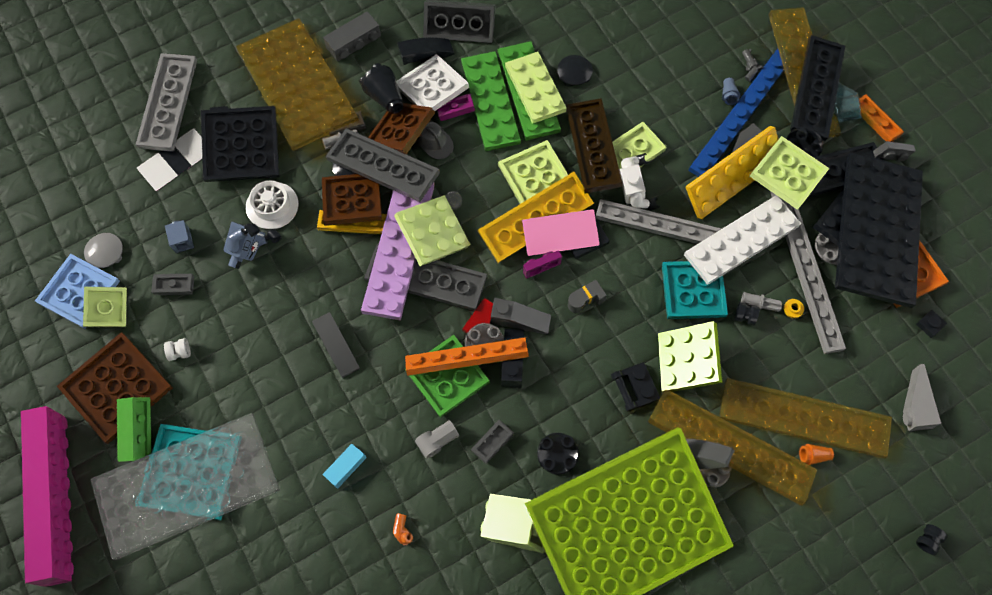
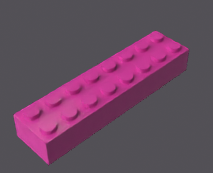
M47 406L21 411L25 583L44 587L71 582L74 573V566L71 562L73 545L70 540L72 523L69 519L71 502L68 498L70 481L67 477L69 460L66 457L68 440L65 433L68 424L65 416Z

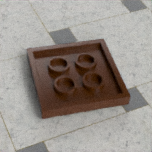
M403 103V109L399 113L392 114L387 111L368 138L407 154L430 122L435 111L432 107Z
M359 174L322 177L324 226L382 221L379 183Z

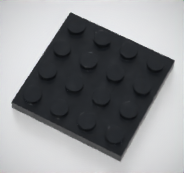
M275 106L201 110L204 182L280 177L277 112Z

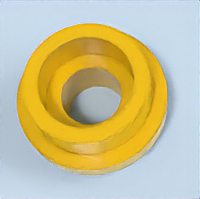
M790 299L784 304V312L790 318H799L804 313V305L797 299ZM791 306H795L797 310H793Z

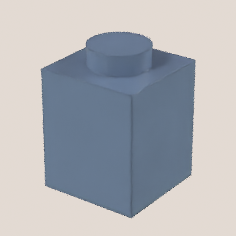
M184 220L174 221L165 226L169 246L175 253L194 248L190 228Z

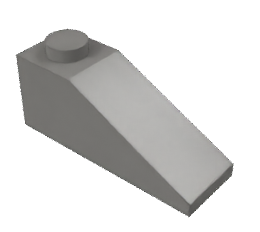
M920 364L912 370L903 409V422L907 425L908 431L933 429L941 424L925 364Z

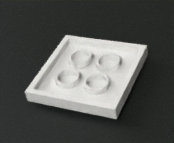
M437 54L397 80L400 92L413 105L432 107L434 111L469 88L468 82Z

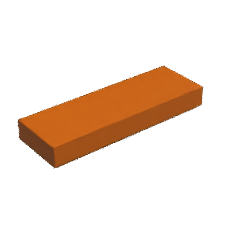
M867 94L852 103L851 107L885 141L893 142L904 133Z

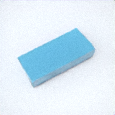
M351 444L322 475L338 489L367 457Z

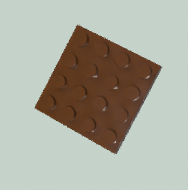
M122 332L57 385L58 389L107 444L117 437V399L150 397L151 408L173 389L167 380Z

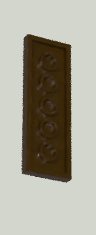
M602 98L567 104L566 110L584 194L622 187L620 171Z

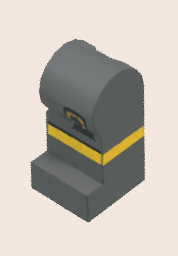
M594 280L570 294L568 309L573 313H580L585 306L595 301L598 305L605 302L607 295L598 281Z

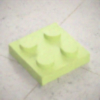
M84 287L83 327H126L127 288Z

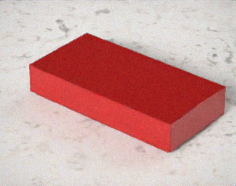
M484 298L462 328V331L468 333L475 325L481 323L490 324L493 303Z

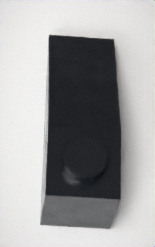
M505 329L504 341L524 338V330ZM523 358L502 361L501 387L522 388Z

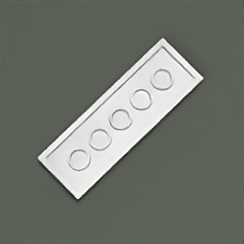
M776 195L687 250L684 256L708 285L797 229L801 222Z

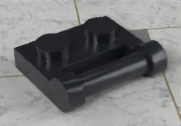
M644 362L611 374L612 380L616 382L626 404L624 407L627 412L661 399ZM623 378H628L638 401L633 402Z

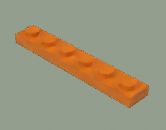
M524 337L405 356L406 373L409 376L529 356L526 338Z

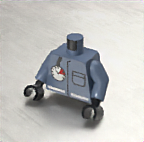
M231 222L223 249L224 252L232 255L228 265L240 269L243 259L252 261L259 246L268 243L269 239L272 243H276L281 240V235L274 229H270L267 235H265L255 223L242 225Z

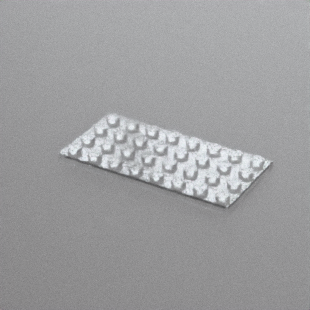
M253 413L90 479L113 560L127 556L280 491Z

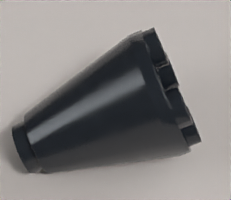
M380 63L374 64L372 69L359 80L362 90L392 114L399 113L403 109V100L393 70Z

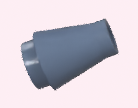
M726 78L723 81L722 100L727 105H734L739 101L740 93L734 83V79Z

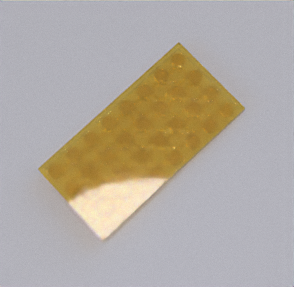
M300 18L236 46L267 105L276 107L277 123L292 151L359 120Z

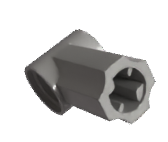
M449 420L435 430L421 434L416 438L415 443L424 457L428 459L436 455L441 450V447L457 438L459 434Z

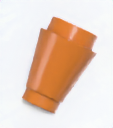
M806 444L801 446L799 456L803 463L811 465L833 460L834 452L832 448Z

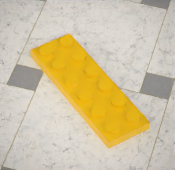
M769 126L685 186L697 218L703 219L755 181L750 177L751 173L779 140L775 127Z
M572 172L478 229V232L497 263L526 246L522 220L583 211L593 205L594 202L588 193L584 194L581 181L576 173Z

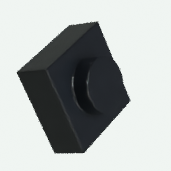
M933 310L916 323L930 338L935 336L947 324Z

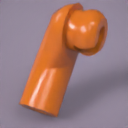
M396 514L393 535L401 544L408 545L412 542L413 535L405 528L407 516Z

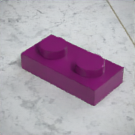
M466 94L453 98L437 109L440 121L473 112L475 108L471 95Z
M559 250L547 252L539 259L528 260L523 265L525 278H530L561 265L562 256Z

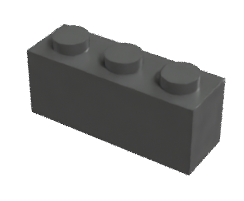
M367 11L323 38L326 48L338 62L348 57L351 53L362 49L368 43L377 40L381 33L378 23Z

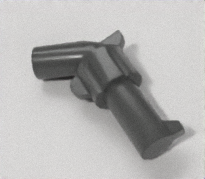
M746 49L742 52L747 61L746 71H749L745 79L750 82L758 70L763 67L758 64L755 58L753 59L751 55L752 50Z

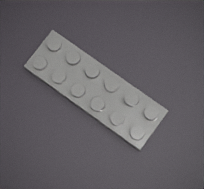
M160 54L135 144L137 148L174 151L197 63L195 56Z

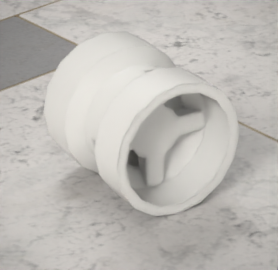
M186 338L179 339L177 342L169 341L164 343V352L168 361H174L178 357L188 358L191 355L189 342Z

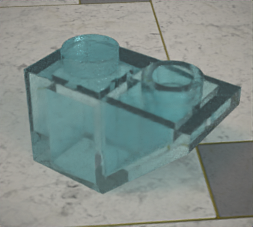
M841 83L838 85L833 116H837L839 122L862 118L858 93Z

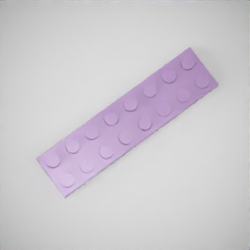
M434 183L421 202L393 190L361 308L362 314L401 320L416 258L394 215L399 211L430 201Z

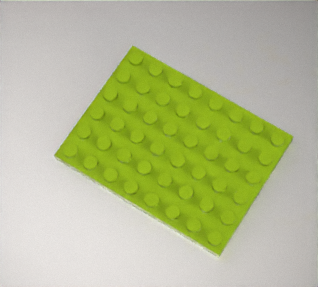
M679 427L524 503L565 595H642L734 546L686 438Z

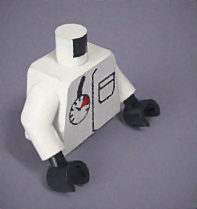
M643 153L623 159L621 162L622 169H619L626 205L631 204L636 208H647L649 211L659 208L660 206L656 204L657 197L649 200L645 199V186L639 166L649 163L645 161V155L647 154Z

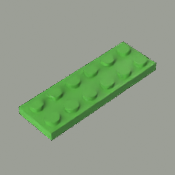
M531 41L498 49V56L525 141L560 133L561 131L557 116L532 124L505 68L506 62L535 53Z
M496 52L461 58L485 151L521 144Z

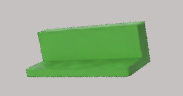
M150 397L117 399L118 462L150 460L151 458Z

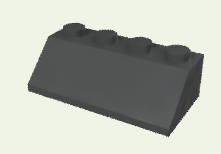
M426 0L424 1L423 38H446L449 40L492 43L496 4Z

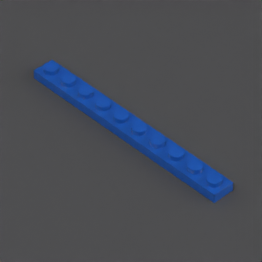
M784 42L780 44L688 171L699 177L716 165L798 51L797 49Z

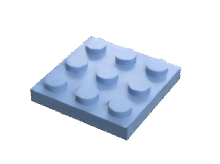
M70 254L35 302L86 329V327H83L84 287H116L120 280Z

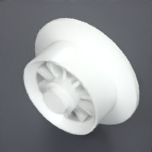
M263 181L251 190L246 202V213L250 221L259 228L268 230L278 229L287 225L295 217L299 205L298 198L294 190L286 184L276 181Z

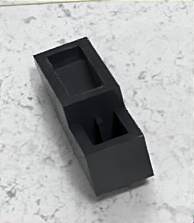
M429 37L397 42L404 65L420 61L423 64L436 54L440 58L454 55L450 40L446 38Z

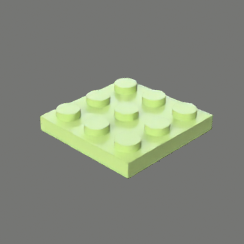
M781 136L754 169L750 177L798 210L829 168Z
M548 140L498 162L499 168L520 204L568 175Z
M445 195L399 211L394 215L420 267L470 246Z

